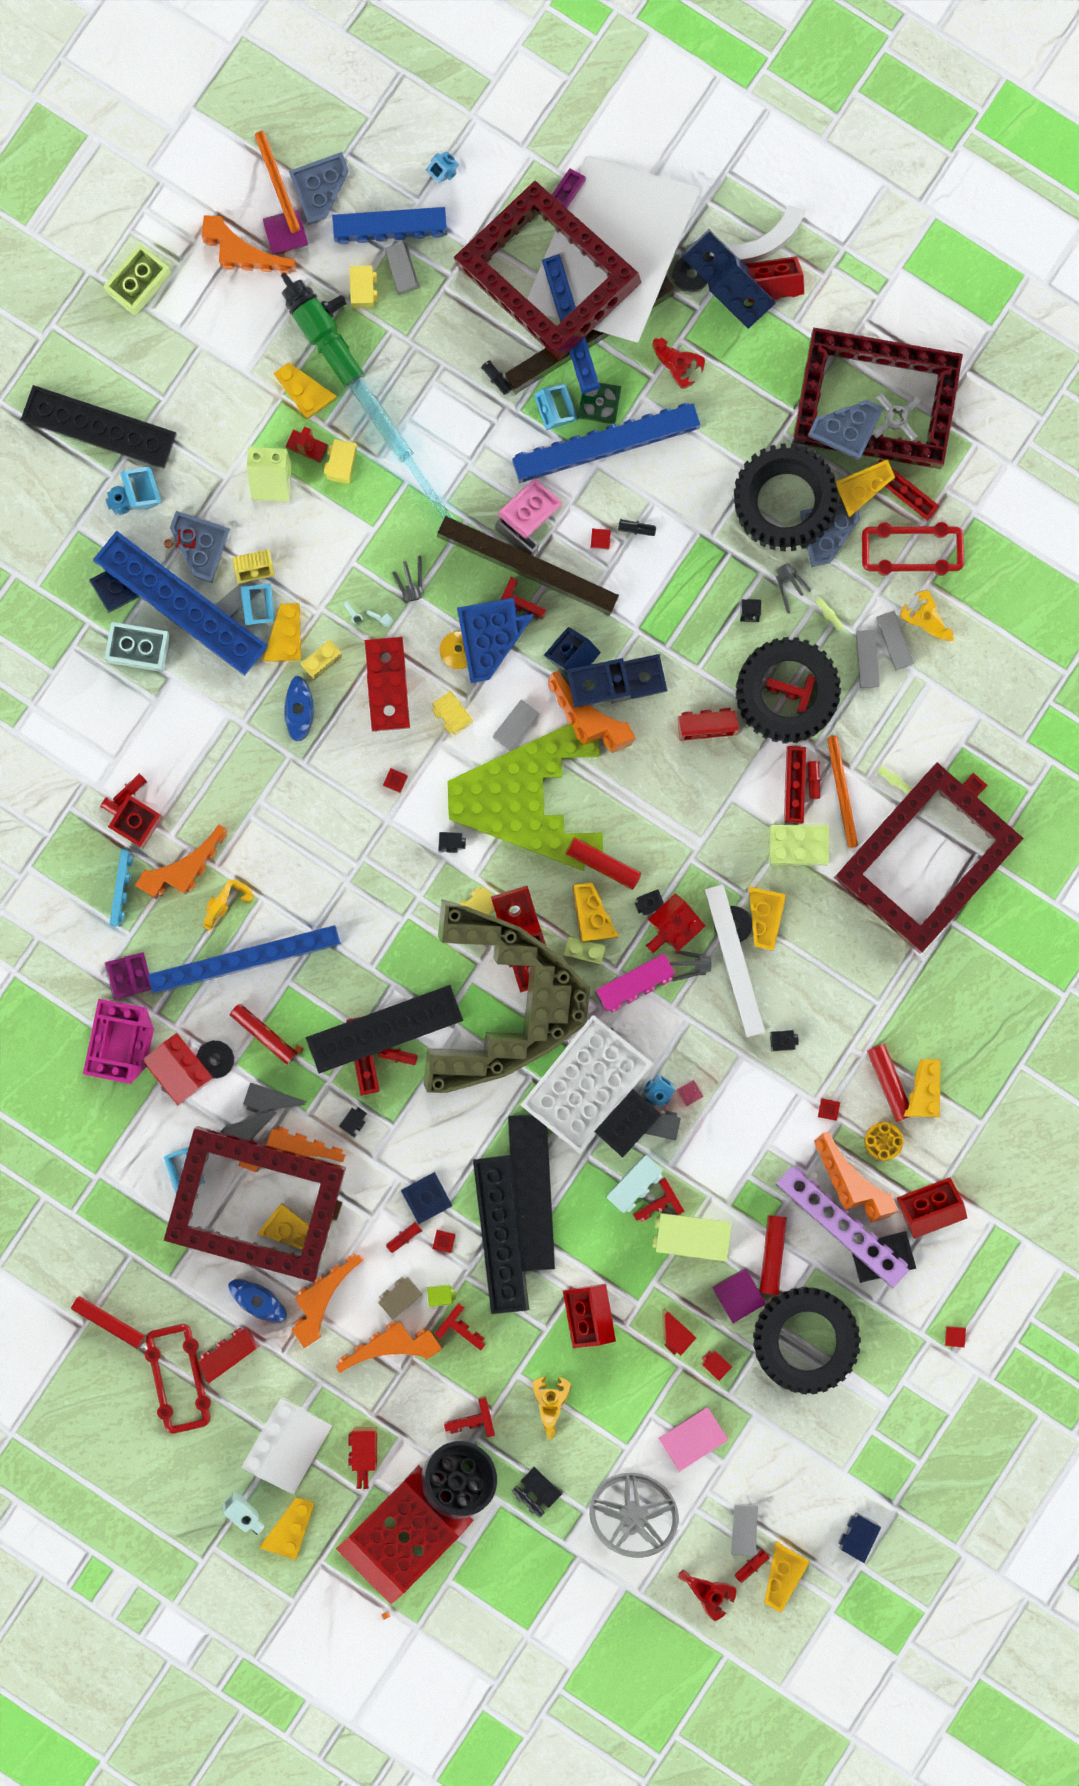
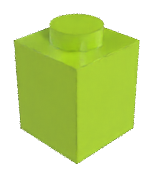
M450 1284L427 1287L429 1307L453 1304L452 1300L456 1299L455 1288H451Z

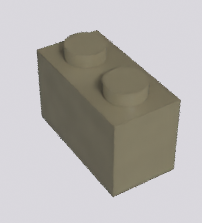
M401 1277L394 1283L396 1287L392 1291L387 1289L379 1296L381 1300L378 1304L392 1320L397 1318L423 1295L409 1277L405 1279Z

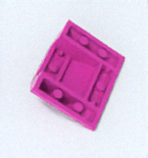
M98 999L83 1075L131 1084L146 1068L142 1060L149 1055L154 1032L147 1008Z

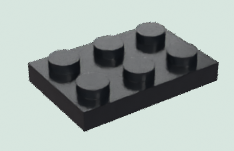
M632 1089L594 1132L623 1158L662 1114L638 1092Z
M906 1231L878 1238L877 1242L882 1246L884 1244L893 1251L892 1255L896 1259L900 1257L908 1264L906 1268L909 1270L917 1269ZM873 1246L868 1248L869 1256L876 1257L878 1255L877 1248ZM852 1253L859 1283L880 1278ZM886 1259L883 1261L882 1266L885 1270H891L893 1264L890 1260Z

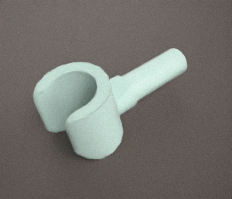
M345 601L343 605L350 613L353 625L357 626L354 619L359 617L363 622V617L356 613L349 603Z
M369 610L366 612L367 615L377 619L384 627H388L393 622L387 613L381 617Z

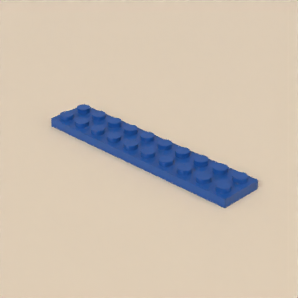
M117 530L93 559L94 563L243 676H246L268 648L266 643Z

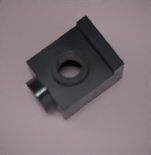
M742 599L740 603V622H759L761 600Z
M439 832L438 852L443 853V849H446L447 853H458V850L466 849V838H463L462 833Z
M659 889L637 897V902L634 903L638 914L642 913L643 917L656 912L664 904ZM647 900H651L653 902V905L651 907H648L646 905Z
M794 1030L769 1032L771 1052L795 1050V1045H799L798 1034H794ZM783 1037L788 1038L789 1041L787 1044L782 1043Z
M359 1107L357 1109L351 1108L339 1127L356 1138L357 1134L355 1131H360L366 1123L364 1118L367 1113Z

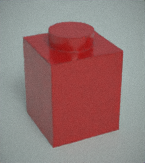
M709 1350L701 1358L703 1360L702 1366L718 1381L732 1368L715 1350L712 1352Z

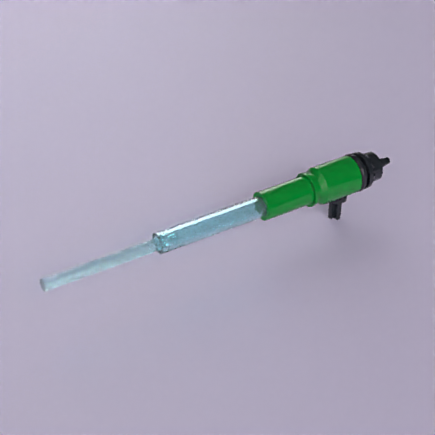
M285 272L282 273L281 277L287 286L281 293L286 301L285 306L289 309L290 315H292L310 344L317 345L318 353L323 354L344 387L351 389L398 461L406 464L441 518L444 519L447 516L453 519L412 458L414 452L364 380L363 376L365 373L350 353L349 346L342 335L337 333V325L332 317H334L333 312L347 305L344 296L340 295L328 303L326 301L319 302L317 294H313V289L306 286L302 280L293 282Z

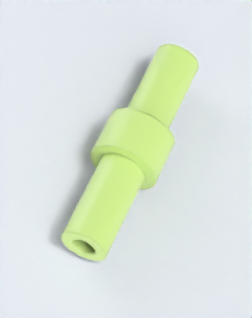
M821 597L815 602L824 613L825 619L829 620L838 632L843 629L844 626L835 616V611L832 608L830 609Z
M883 766L878 769L877 772L888 779V783L892 786L896 785L907 794L911 791L912 788L900 780L901 777L896 773L892 774Z

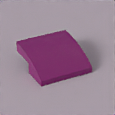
M569 168L552 196L568 208L586 181V177Z
M299 209L294 210L300 226V231L291 233L284 213L262 218L272 255L309 246Z
M144 952L104 963L114 1000L152 990Z
M746 1268L712 1287L732 1323L766 1305Z

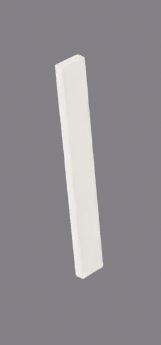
M724 885L704 889L745 1035L750 1037L764 1033L765 1029Z

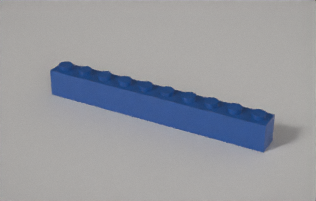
M683 403L673 410L666 408L656 415L646 414L640 420L630 419L623 422L624 424L616 426V424L610 425L605 428L606 430L600 432L593 430L588 432L587 436L580 437V435H577L564 443L557 441L547 448H544V446L537 447L531 453L520 452L512 458L518 482L520 484L534 478L543 477L700 429V422L694 403L690 405L689 403Z
M333 925L148 974L152 993L158 994L340 946L341 942L337 927Z

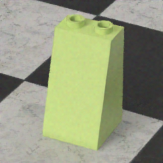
M248 447L247 472L251 499L290 502L292 463L287 449Z
M660 1213V1216L656 1217L655 1228H658L657 1236H653L652 1247L656 1248L655 1252L727 1262L731 1222Z

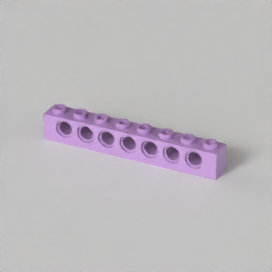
M791 1166L776 1183V1186L893 1289L909 1271L906 1268L908 1264L900 1257L896 1259L892 1255L893 1251L887 1245H880L877 1242L878 1237L871 1231L867 1233L862 1229L864 1225L856 1218L852 1220L848 1216L849 1212L844 1210L843 1206H836L833 1203V1197L828 1193L823 1194L819 1191L820 1186L812 1179L808 1181L804 1177L805 1173L797 1166L793 1168ZM802 1182L805 1186L804 1191L797 1192L794 1189V1184ZM810 1195H817L819 1197L817 1205H812L809 1202ZM825 1208H831L834 1211L832 1218L824 1216L823 1210ZM839 1221H846L849 1226L848 1230L841 1231L838 1228ZM854 1234L862 1235L863 1242L861 1244H856L853 1241ZM869 1247L877 1248L878 1255L876 1257L868 1255L867 1250ZM888 1259L892 1262L893 1267L891 1270L883 1268L882 1263L884 1260Z

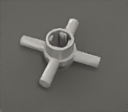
M880 393L876 399L887 411L885 416L886 422L872 432L873 435L878 438L889 428L893 430L902 429L912 442L916 440L918 436L907 424L909 419L908 413L922 403L921 400L916 397L904 407L899 405L892 406L886 397ZM894 413H897L903 419L901 421L899 419L894 421L892 417Z

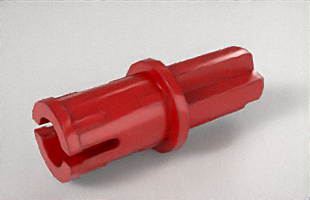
M820 761L807 762L809 798L816 800L821 797L820 781H822V778H820L819 770Z
M138 773L128 784H124L126 787L113 798V801L118 805H122L127 795L131 796L133 794L135 796V793L147 783V780Z
M389 1048L379 1053V1058L393 1060L395 1063L402 1062L416 1065L418 1060L417 1054L401 1051L400 1048L398 1050Z
M414 1222L404 1231H399L400 1234L386 1244L387 1249L394 1253L404 1244H409V1241L422 1232V1229Z
M761 1549L735 1573L736 1579L743 1583L755 1571L758 1572L757 1569L769 1560L770 1557Z

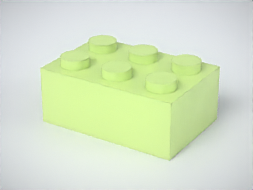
M140 244L103 287L109 296L132 315L136 316L171 276V271L168 266Z
M771 825L769 827V865L827 866L829 864V825Z

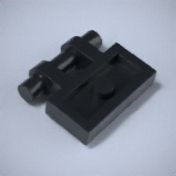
M535 1466L521 1479V1482L526 1487L521 1490L516 1485L512 1489L516 1499L519 1502L522 1501L529 1508V1511L532 1514L535 1513L539 1518L545 1513L540 1506L544 1503L550 1508L562 1495V1492ZM530 1491L538 1497L536 1502L527 1496Z

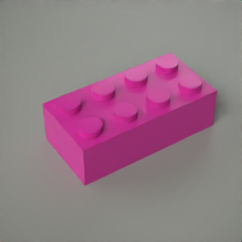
M662 954L600 987L595 993L605 1011L610 1010L613 1013L622 1007V1003L627 1001L630 1004L637 1000L640 993L644 992L646 995L656 989L655 985L661 983L663 986L671 982L675 972L665 954Z

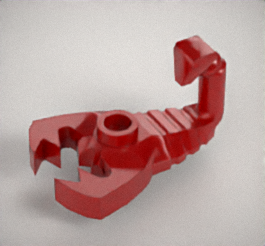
M655 338L652 348L662 364L670 370L676 384L681 389L692 386L695 381L688 382L690 376L685 379H681V377L687 373L686 370L688 368H691L693 361H696L695 370L700 367L702 373L705 358L691 352H680L675 348L667 346L668 342L664 338Z
M683 1569L679 1572L678 1578L688 1584L696 1597L701 1601L705 1613L713 1621L724 1617L726 1612L721 1611L722 1608L719 1605L722 1604L724 1598L726 1600L730 1598V1601L734 1603L737 1593L736 1588L723 1582L712 1583L708 1580L691 1577Z

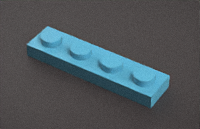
M121 849L110 918V925L120 927V923H123L125 918V912L122 909L123 904L127 903L128 893L125 890L126 885L130 884L131 878L128 870L129 866H132L134 858L128 849Z

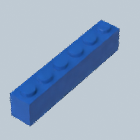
M445 207L332 215L334 241L339 244H348L349 241L366 243L368 240L383 242L391 238L405 240L406 237H413L414 239H423L425 236L440 238L447 235Z

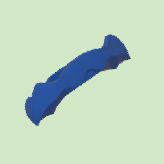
M295 676L287 690L284 716L292 740L302 741L309 734L313 721L314 705L308 684L301 676ZM300 703L303 705L304 710L301 714L293 712L295 704Z
M234 1279L229 1282V1291L243 1310L264 1321L274 1323L285 1321L287 1316L286 1309L270 1290L260 1284L243 1279ZM254 1296H260L263 1299L260 1307L252 1305L251 1301Z

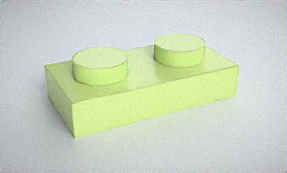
M568 937L564 956L601 965L605 946L592 942H581L580 939Z

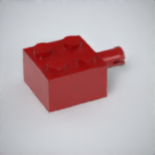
M127 795L121 806L108 797L100 805L101 808L114 815L108 828L144 849L163 819L161 814L130 795Z
M675 893L647 919L658 931V934L645 946L654 954L666 942L679 952L706 925L687 902Z
M354 1427L352 1432L348 1434V1446H352V1452L348 1454V1466H352V1471H357L356 1489L362 1488V1481L363 1489H369V1471H376L377 1427Z

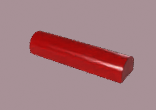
M892 468L895 478L885 488L928 521L939 508V505Z
M786 747L784 823L786 824L804 823L806 747Z
M573 837L565 852L566 855L631 890L635 888L641 877V872L576 837Z
M242 1004L236 1005L230 1012L229 1016L286 1065L290 1064L298 1055L297 1051Z
M357 1018L347 1019L346 1022L355 1020ZM373 1054L354 1061L360 1096L380 1092Z
M885 1043L867 1050L895 1121L898 1122L908 1118L904 1117L905 1110H908L910 1103Z
M767 1216L760 1293L779 1295L787 1217Z
M80 1296L77 1297L71 1306V1310L136 1349L140 1347L146 1336Z

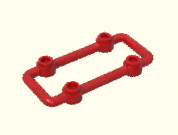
M882 522L878 527H866L862 531V566L865 570L878 572L882 576H887L891 572L934 571L937 575L943 576L948 571H960L964 567L963 530L956 526H948L945 522H939L935 526L892 527L889 523ZM869 534H877L880 538H888L891 534H934L937 538H944L947 534H956L957 564H949L943 559L938 560L935 564H892L889 560H881L878 564H870Z
M178 1324L150 1331L146 1336L147 1350L145 1351V1358L151 1363L160 1404L157 1415L163 1420L166 1431L176 1434L207 1426L210 1422L209 1408L211 1406V1399L205 1395L200 1368L197 1364L196 1351L199 1348V1343L193 1338L190 1327L186 1324ZM184 1332L183 1350L189 1354L198 1395L195 1406L201 1411L203 1419L172 1426L173 1408L167 1404L158 1363L161 1351L155 1347L153 1339Z

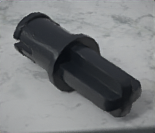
M490 360L487 361L488 364L485 362L481 369L491 379L490 382L494 383L503 395L509 394L512 391V387L503 377V373L499 372Z
M620 519L618 531L635 533L636 536L637 534L655 536L657 530L655 525L639 523V520L634 522Z

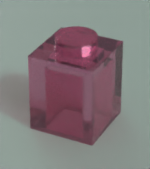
M694 1080L676 1090L685 1107L703 1097Z

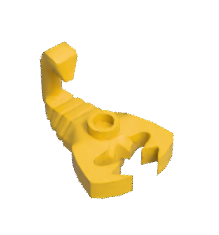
M922 590L915 593L914 595H919L918 601L926 599V603L920 605V608L914 611L912 617H910L912 608L906 610L907 604L905 603L901 609L900 618L911 625L921 627L936 638L952 642L954 640V633L950 628H945L942 619L937 614L936 604L930 592Z
M228 880L217 898L212 896L205 908L208 912L203 922L205 923L203 928L211 931L218 917L225 916L229 908L226 906L232 887L244 893L240 900L250 904L254 899V894L250 887L236 880Z
M541 1377L532 1382L533 1392L537 1403L540 1405V1415L546 1431V1437L548 1440H552L556 1437V1421L560 1415L561 1406L564 1405L569 1396L571 1383L564 1378L558 1377L561 1383L556 1384V1386L563 1391L557 1389L541 1391L540 1389L547 1387V1384L543 1383L546 1377Z

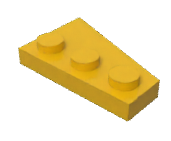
M888 459L836 481L837 490L849 518L895 478Z
M299 603L280 604L263 662L301 661Z
M593 883L573 885L572 890L581 942L618 938L619 935L614 930L611 919L606 914Z
M749 887L754 945L757 948L774 951L786 894Z
M920 1059L914 1079L915 1087L913 1093H910V1104L908 1110H905L904 1117H940V1060Z
M281 1203L257 1234L303 1250L309 1224Z
M296 1497L259 1548L296 1560L315 1503Z
M778 1541L775 1544L764 1603L781 1613L810 1561Z

